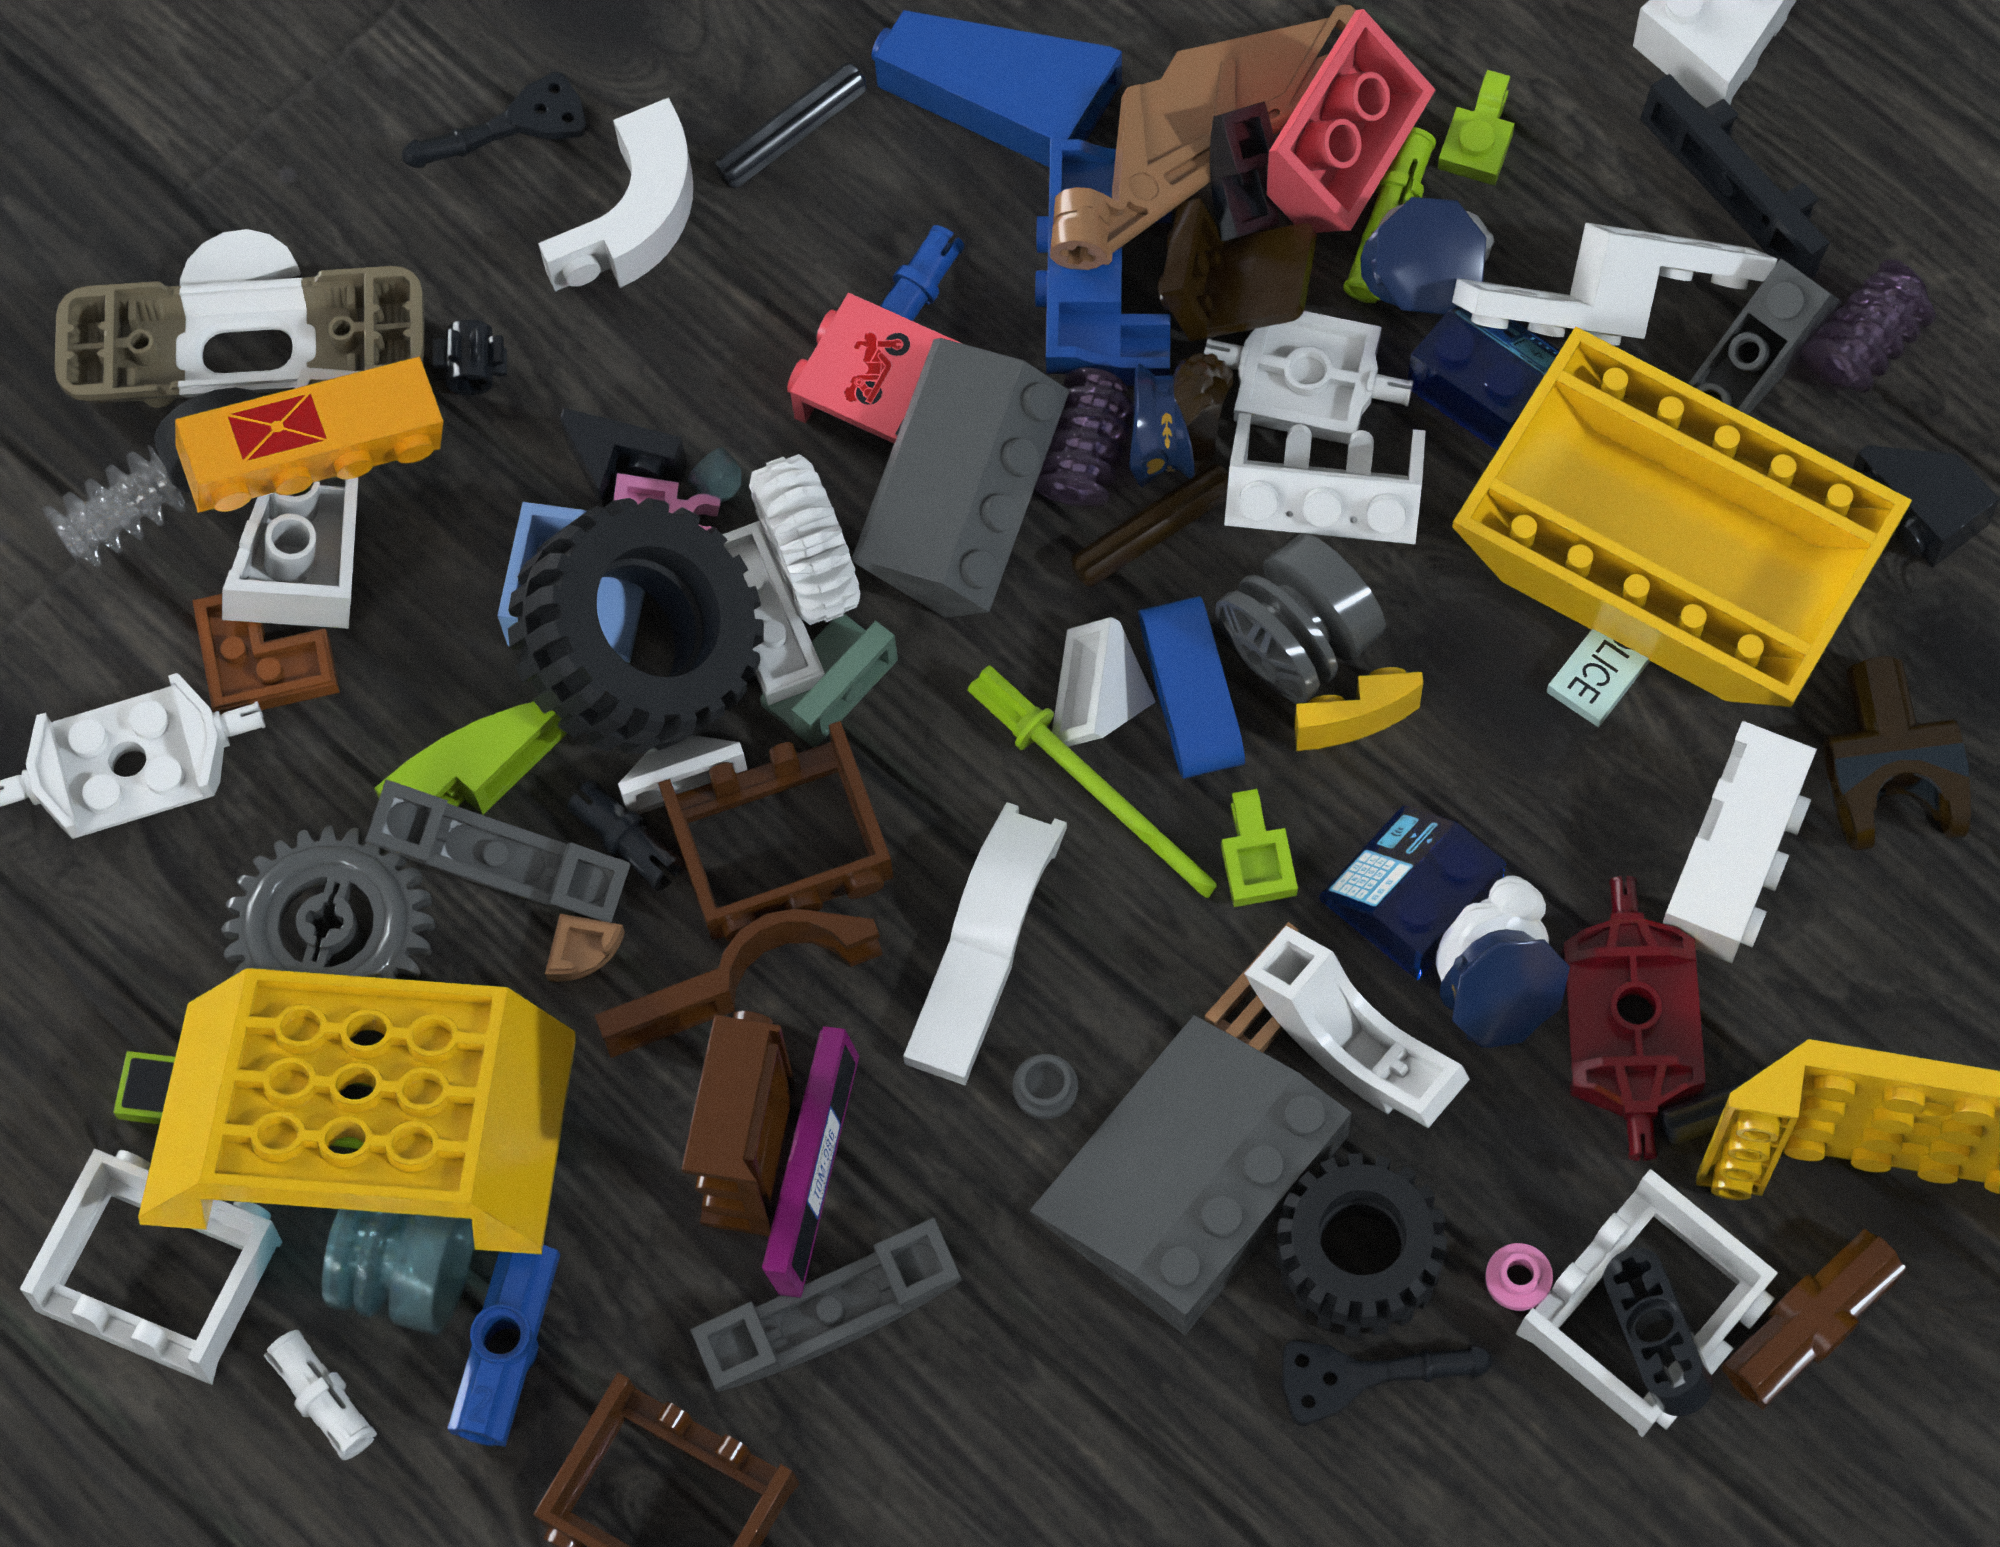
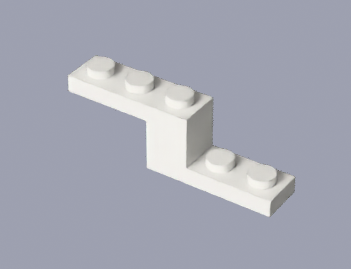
M1585 223L1570 295L1457 278L1452 303L1471 312V322L1478 325L1507 329L1509 319L1529 322L1527 330L1553 337H1564L1566 328L1574 329L1576 326L1611 345H1620L1622 336L1645 339L1659 275L1676 280L1692 281L1694 271L1712 274L1711 282L1714 284L1736 289H1747L1749 280L1764 282L1775 267L1777 258L1749 247Z

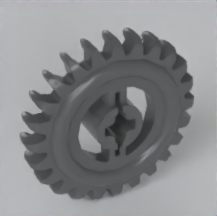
M326 826L321 833L320 840L313 842L307 830H302L297 836V847L293 849L282 840L276 841L274 843L276 859L271 861L264 856H256L253 862L259 871V875L257 877L241 875L236 880L241 890L246 893V896L233 897L226 902V907L230 913L239 916V918L227 921L221 928L226 938L231 940L239 939L231 943L224 951V957L229 963L236 964L239 961H243L236 968L233 976L246 968L389 979H396L398 974H403L419 979L421 972L409 955L422 954L429 956L432 952L429 943L421 936L415 934L424 930L433 931L436 926L430 915L417 911L422 907L426 908L432 904V897L429 892L421 889H412L414 886L422 883L421 872L416 868L400 870L407 862L405 857L392 852L382 856L385 852L384 849L369 843L362 846V834L359 828L350 829L343 840L340 841L337 839L333 826ZM326 884L323 893L308 898L297 912L296 927L306 947L303 961L299 962L285 949L281 938L283 917L290 904L304 891ZM352 889L362 893L370 902L374 913L372 933L360 952L359 950L363 943V932L348 903ZM340 923L341 929L334 928V924ZM320 932L327 933L326 938L321 939Z

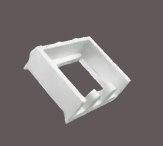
M1239 413L1229 467L1224 526L1416 544L1423 477L1425 430L1413 429L1408 476L1371 472L1374 439L1369 432L1363 430L1356 431L1350 436L1346 470L1309 466L1312 433L1307 426L1301 424L1294 425L1288 430L1284 464L1247 460L1251 414Z
M94 1148L20 1290L33 1309L42 1315L212 1385L218 1361L276 1247L280 1248L282 1240L273 1222L270 1220L271 1214L255 1203L234 1201L232 1205L222 1200H213L207 1230L193 1229L242 1250L195 1341L64 1286L111 1196L136 1207H141L150 1168L148 1161L131 1152L119 1150L114 1157Z
M1651 1169L1645 1174L1634 1193L1618 1212H1614L1605 1222L1594 1240L1575 1263L1572 1262L1561 1274L1547 1297L1536 1309L1532 1308L1525 1316L1516 1332V1335L1536 1345L1637 1429L1638 1434L1642 1438L1655 1422L1667 1430L1678 1416L1668 1415L1661 1411L1649 1392L1642 1399L1559 1330L1603 1278L1608 1263L1617 1254L1625 1251L1651 1219L1655 1217L1737 1284L1735 1289L1695 1336L1711 1376L1734 1349L1724 1341L1734 1326L1740 1321L1750 1329L1775 1299L1765 1289L1778 1273ZM1677 1361L1673 1362L1668 1371L1674 1383L1673 1388L1685 1383L1683 1379L1684 1373Z

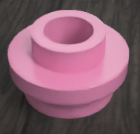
M1514 1243L1500 1248L1490 1258L1486 1268L1485 1282L1490 1295L1498 1304L1510 1310L1525 1311L1538 1306L1547 1297L1553 1283V1271L1549 1260L1540 1250L1528 1244ZM1516 1265L1524 1266L1530 1271L1532 1280L1525 1285L1514 1284L1508 1278L1507 1271Z

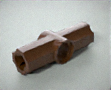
M1864 1228L1815 1276L1808 1274L1799 1281L1771 1310L1768 1315L1770 1320L1729 1356V1359L1723 1364L1721 1369L1727 1375L1731 1385L1748 1402H1752L1764 1410L1813 1361L1819 1364L1828 1357L1860 1323L1858 1318L1898 1282L1906 1268L1899 1260L1897 1252L1880 1236H1876Z

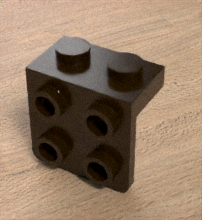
M1199 198L1184 201L1177 206L1173 230H1170L1167 235L1168 255L1164 274L1160 275L1158 280L1160 301L1167 311L1173 313L1189 341L1295 321L1304 312L1317 235L1310 224L1301 223L1221 241L1219 229L1202 200Z

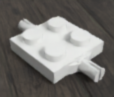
M1304 311L1301 317L1295 321L1254 329L1245 340L1244 346L1208 338L1204 350L1205 354L1213 353L1217 355L1219 360H1224L1230 369L1238 370L1240 388L1234 408V421H1238L1239 413L1251 414L1252 425L1288 432L1292 426L1301 424L1310 429L1312 437L1348 445L1350 436L1358 431L1361 416L1371 404L1372 398L1408 407L1413 387V380L1409 381L1377 374L1376 354L1382 327Z

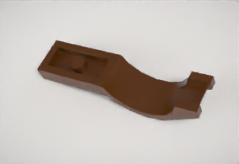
M797 908L768 913L739 930L722 953L719 968L595 1015L610 1058L713 1020L714 1015L723 1016L734 1012L735 992L745 970L764 952L788 943H813L837 953L852 967L883 955L877 939L880 938L874 919Z

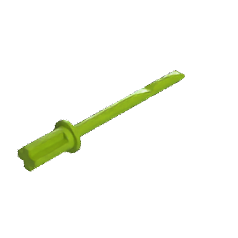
M991 665L983 669L979 677L971 682L967 691L1012 731L1013 736L1017 738L1015 746L1019 750H1023L1035 742L1135 835L1150 846L1159 857L1205 898H1209L1216 888V882L1047 728L1054 717V712L1050 708L1042 710L1037 706L1035 707Z

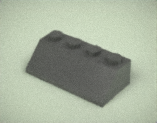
M943 338L934 339L853 553L852 562L944 618L990 612L1070 390L1024 360Z

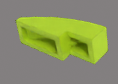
M535 702L518 705L481 718L442 737L407 760L386 779L448 800V804L457 807L466 800L479 813L484 815L567 733L558 727L561 718L553 710L544 714ZM386 779L374 788L378 798Z

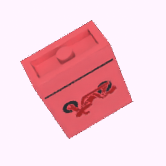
M848 292L838 311L831 309L823 318L816 338L818 345L809 360L802 358L791 373L787 391L791 394L794 418L806 424L814 408H817L895 444L933 340L943 338L954 342L958 341Z

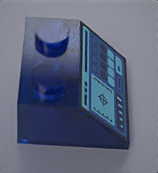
M1458 306L1449 310L1411 353L1408 380H1413L1412 392L1498 451L1560 350L1536 333L1527 330V327L1517 320L1509 319L1507 329L1486 327L1471 322L1472 313Z

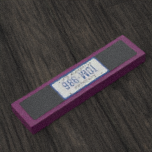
M823 1026L822 1031L820 1030L762 1265L763 1271L775 1290L782 1296L802 1297L859 1060V1054L845 1029Z

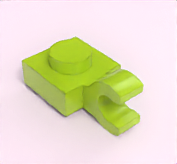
M1487 69L1475 110L1470 111L1456 107L1438 159L1439 170L1490 185H1496L1513 136L1515 124L1500 119L1509 91L1507 87L1511 76Z
M1257 789L1232 793L1233 803H1231V810L1238 836L1222 839L1221 849L1233 907L1297 896L1298 886L1285 828L1266 831Z

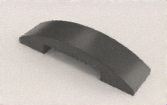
M387 779L385 780L364 842L434 869L522 899L584 918L612 922L631 863L571 842L568 844L448 804V800Z
M931 1218L873 1245L875 1253L805 1284L801 1298L781 1295L757 1307L752 1302H749L690 1329L715 1390L720 1392L765 1378L844 1346L906 1315L960 1282L962 1278L935 1218Z

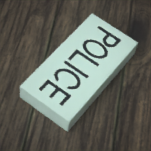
M1592 629L1549 683L1547 693L1599 728L1650 661L1648 660L1649 658Z

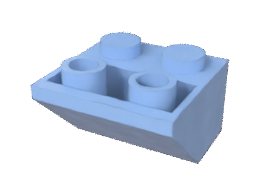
M522 502L497 615L508 646H510L508 628L518 622V617L510 616L508 608L511 593L521 586L517 576L524 564L537 554L538 547L587 511ZM602 577L597 593L599 623L605 638L613 650L625 662L630 663L645 590L627 580L615 577Z

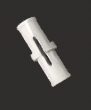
M299 1330L287 1332L267 1348V1353L264 1354V1357L277 1373L281 1375L297 1398L294 1403L295 1407L303 1417H311L330 1440L329 1442L342 1460H348L356 1456L373 1442V1437L377 1433L349 1400V1397L344 1392L345 1382L337 1372L330 1373L311 1350V1347Z

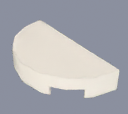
M245 229L223 232L202 243L187 259L180 277V286L289 279L301 275V272L287 246L270 234Z

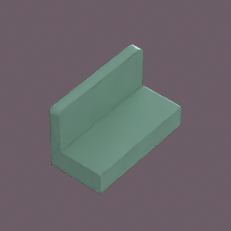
M846 614L832 620L812 641L825 675L810 690L769 706L764 694H762L760 697L762 707L813 748L817 747L829 735L828 725L842 721L898 661L895 635L876 620L867 630Z

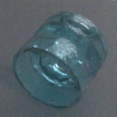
M338 1209L329 1233L321 1283L324 1303L327 1307L341 1311L351 1308L354 1304V1308L359 1315L369 1318L377 1314L389 1295V1316L395 1325L437 1335L444 1330L452 1318L469 1272L474 1251L472 1219Z

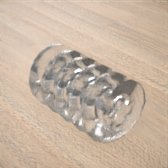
M147 444L151 459L149 462L134 451L127 454L129 475L114 465L106 468L105 472L109 488L106 489L92 478L85 481L87 502H84L71 492L66 493L63 496L67 515H62L49 505L43 508L42 512L77 564L78 559L83 557L97 568L103 565L99 550L101 544H105L117 554L123 552L124 549L120 532L123 530L139 541L145 538L141 518L145 516L160 527L165 525L166 522L162 510V505L165 503L181 514L187 511L184 497L179 487L171 483L165 465L150 445Z

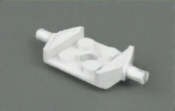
M178 673L168 675L170 687L51 722L46 713L36 715L26 760L27 769L22 770V775L0 780V807L29 797L34 805L41 804L58 825L74 839L215 795L221 781L224 747L230 746L228 737L258 728H265L261 708L258 701L253 704L230 710L223 714H220L219 711L212 712L211 708ZM137 751L146 755L145 765L137 774L122 777L114 773L116 761L123 754Z

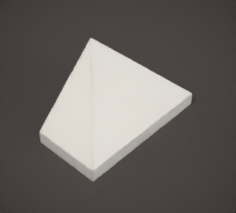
M1112 617L1067 629L1052 732L1069 747L1105 737L1156 702L1120 621Z
M690 735L677 744L665 749L651 748L618 783L625 808L629 812L636 811L638 814H642L664 806L658 783L668 779L671 780L675 794H679L711 783L708 771L716 765L729 762L733 764L736 774L747 771L740 742Z

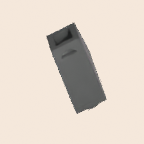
M1781 258L1688 384L1748 415L1807 350L1842 301Z

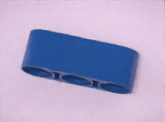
M1197 596L1139 610L1138 615L1142 638L1181 778H1190L1245 765V754L1240 729L1202 597Z

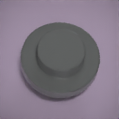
M1052 1054L1035 1055L1025 1060L1015 1072L1013 1095L1017 1105L1029 1116L1037 1119L1059 1117L1073 1106L1077 1098L1078 1080L1072 1066L1061 1057Z

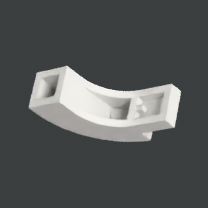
M669 97L613 120L620 151L631 172L630 184L620 202L602 217L538 243L546 273L555 291L567 286L585 285L593 281L601 272L608 269L612 270L621 288L649 272L670 252L678 241L691 210L693 175L684 130Z
M1285 926L1244 973L1257 996L1271 1015L1314 1060L1345 1086L1386 1114H1389L1394 1108L1429 1128L1470 1080L1461 1064L1403 1032L1374 1009L1352 985L1333 951L1288 926Z

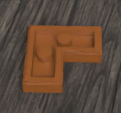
M222 594L192 600L212 712L219 711L220 714H223L224 712L253 704L258 701L261 710L340 693L330 639L326 628L266 641L263 623L222 620Z

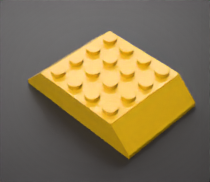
M1575 326L1457 514L1452 527L1503 583L1587 628L1594 629L1649 658V661L1724 701L1792 707L1908 510L1912 500Z

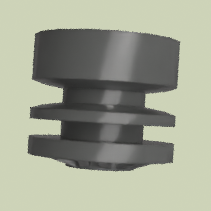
M1297 533L1265 559L1263 566L1265 578L1255 574L1246 576L1239 582L1238 591L1228 592L1216 603L1215 613L1219 625L1231 646L1247 666L1265 684L1284 698L1295 703H1304L1318 692L1320 683L1329 682L1336 676L1338 665L1335 657L1344 661L1354 660L1384 633L1386 622L1376 598L1355 569L1319 538L1307 533Z

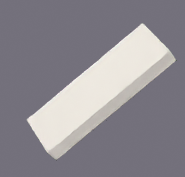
M760 521L722 534L728 540L723 546L733 558L740 554L749 569L743 574L748 587L756 586L761 606L754 610L755 619H761L764 622V642L752 650L760 654L761 660L756 672V678L768 706L810 690L825 675V672L794 604L789 588L784 581L770 544L765 537Z

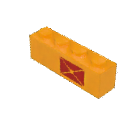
M419 356L175 419L176 449L198 513L214 508L217 511L226 512L241 508L252 498L276 492L279 495H293L307 489L313 482L336 476L340 479H353L368 473L377 465L396 460L400 463H414L423 460L434 450L440 449L444 421Z

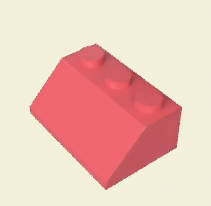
M1364 9L1354 12L1269 150L1266 195L1295 225L1308 223L1312 226L1315 233L1351 231L1436 90Z

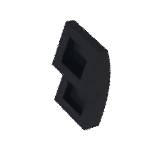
M1265 101L1213 116L1210 139V175L1212 197L1221 241L1238 238L1280 224L1276 205L1266 195L1267 172L1265 165H1268L1269 150L1275 142V137Z

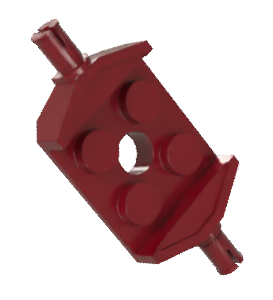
M1617 876L1609 880L1612 913L1609 921L1581 930L1564 942L1561 952V958L1570 966L1566 983L1572 1068L1570 1095L1623 1116V1119L1627 1121L1628 1158L1639 1161L1642 1154V1141L1643 1161H1647L1657 1157L1653 1119L1665 1107L1685 1101L1701 1093L1706 1083L1695 939L1678 927L1644 919V913H1638L1637 878L1626 876L1624 895L1622 876ZM1626 996H1640L1650 1003L1653 1009V1017L1643 1024L1629 1023L1618 1013L1617 1003Z

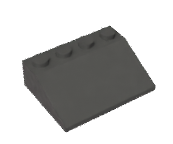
M1193 1015L1031 1208L1030 1215L1183 1335H1186L1278 1223L1279 1218L1281 1219L1283 1204L1289 1192L1296 1193L1298 1180L1308 1171L1315 1177L1320 1170V1163L1329 1160L1348 1137L1352 1112L1299 1072Z

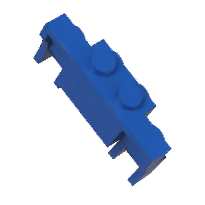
M1050 139L1049 216H1037L1036 233L1037 253H1048V270H1036L1035 306L1047 307L1046 374H1108V386H1134L1136 366L1140 363L1154 376L1170 375V314H1122L1123 246L1112 254V261L1109 265L1102 264L1090 270L1068 269L1056 264L1050 258L1055 196L1065 189L1081 187L1094 189L1111 198L1116 149L1094 145L1081 139ZM1171 211L1155 223H1171Z

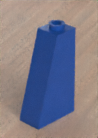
M903 10L892 29L886 27L881 31L875 41L871 54L872 60L875 61L877 86L1049 168L1050 139H1081L1086 141L1122 84V51L1113 47Z

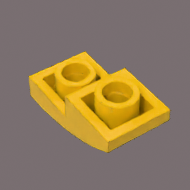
M1397 667L1376 669L1369 675L1358 676L1355 700L1345 701L1343 697L1338 695H1321L1310 699L1307 703L1296 704L1294 727L1296 751L1321 749L1345 744L1382 731L1403 720L1420 708L1423 688L1422 672L1406 673L1404 669Z

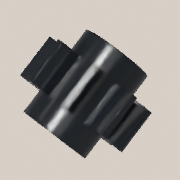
M459 320L451 323L446 329V339H432V367L435 368V378L437 380L446 379L447 388L457 394L479 395L488 392L493 386V376L501 377L507 375V348H504V337L502 335L493 336L492 327L482 321Z

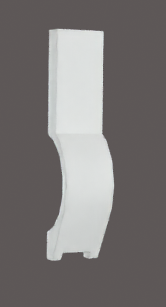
M1006 802L986 838L971 870L960 900L950 941L903 1056L905 1065L962 1085L967 1083L1011 971L1020 930L1035 888L1050 860L1056 857L1067 829V822L1055 818L1052 824H1048L1018 814L1019 806Z

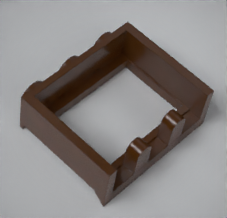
M841 721L828 725L831 739L829 743L800 753H796L792 742L780 743L769 750L770 763L738 774L735 773L732 763L716 765L708 771L711 783L675 794L670 779L658 783L664 807L684 859L711 940L725 936L727 941H732L740 929L768 913L796 908L819 911L823 908L822 902L846 894L849 899L869 896L882 889L884 881L893 878L891 857ZM838 772L869 857L717 908L688 823Z
M737 1011L733 1013V1018L714 1015L681 1170L685 1174L697 1175L695 1191L704 1194L700 1218L702 1226L769 1237L771 1227L766 1211L770 1209L792 1102L790 1092L795 1093L796 1085L781 1025L773 1024L771 1018L760 1013Z
M617 1372L533 1515L548 1528L543 1539L554 1547H631L571 1513L625 1420L630 1421L762 1496L733 1547H760L785 1502L800 1483L791 1469L782 1464L778 1468L751 1454L747 1446L731 1436L724 1434L721 1437L694 1422L687 1412L667 1401L664 1405L639 1391L629 1378Z

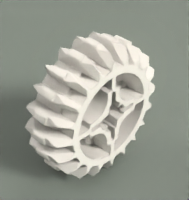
M798 454L787 459L781 457L767 462L765 467L753 471L749 487L756 508L755 511L801 619L809 625L823 620L829 622L844 616L843 614L846 611L856 608L861 593L859 582L855 575V567L842 534V529L837 521L834 508L831 506L826 490L823 488L812 463Z

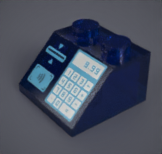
M1403 805L1319 895V900L1418 980L1436 961L1437 951L1443 934L1455 922L1463 909L1472 903H1480L1489 898V892L1494 883L1504 876L1506 861L1457 822Z

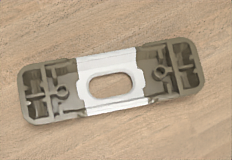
M398 266L321 270L317 276L305 278L184 286H165L158 281L85 286L74 289L65 295L59 303L56 313L55 374L57 382L68 396L76 400L95 404L143 401L151 407L161 408L171 404L175 398L196 397L218 389L237 387L253 390L256 393L286 391L295 388L302 367L364 371L419 356L421 361H423L425 352L424 294L420 280L413 272ZM281 330L288 334L292 340L293 350L291 358L285 365L274 370L215 373L207 369L203 362L205 344L210 338L221 333Z

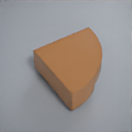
M560 914L545 971L547 980L555 982L573 981L599 970L618 950L625 934L623 925Z

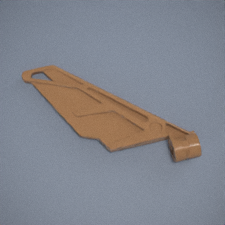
M1340 5L1335 7L1329 18L1177 51L1161 79L1127 87L1121 98L1112 197L1110 198L1091 188L1081 187L1065 189L1056 195L1050 258L1056 264L1068 269L1090 270L1102 264L1109 265L1112 261V254L1210 183V139L1213 116L1265 101L1273 134L1276 135L1280 132L1329 55L1316 58L1333 28L1336 27L1343 32L1356 9L1351 5Z

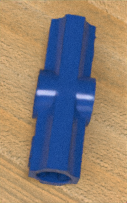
M543 1244L542 1255L499 1251L483 1309L475 1317L471 1325L470 1340L472 1346L447 1428L451 1434L486 1446L506 1447L527 1371L533 1367L538 1357L539 1344L537 1336L560 1259V1252L557 1249ZM515 1329L521 1332L520 1340L511 1352L494 1354L488 1351L489 1343L498 1331Z

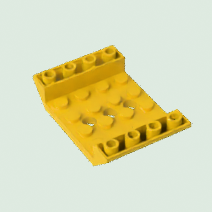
M246 968L192 1000L187 1005L138 1215L139 1224L207 1230L213 1200L472 1219L475 1250L542 1255L576 1043V1031L508 987ZM365 1030H375L384 1035L378 1043L362 1046L351 1041V1038ZM354 1083H364L374 1088L368 1096L361 1099H349L340 1094L348 1085ZM344 1137H354L364 1143L357 1151L350 1154H339L329 1149L331 1144Z
M1808 1039L1730 1093L1697 1172L1696 1185L1711 1187L1712 1194L1729 1200H1748L1752 1195L1762 1196L1784 1150L1787 1156L1802 1161H1820L1825 1156L1851 1160L1853 1167L1868 1172H1887L1891 1170V1167L1918 1171L1917 1175L1919 1178L1933 1183L1950 1184L1957 1182L1958 1178L1984 1182V1187L1987 1190L2000 1194V1071Z

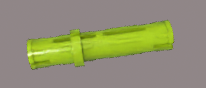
M1412 128L1375 189L1378 195L1366 229L1363 232L1348 279L1343 285L1344 291L1356 300L1366 303L1380 301L1377 296L1370 292L1361 277L1360 257L1365 242L1377 229L1380 221L1389 210L1405 204L1411 197L1422 198L1424 187L1421 184V180L1431 152L1436 146V139L1432 134L1421 128Z

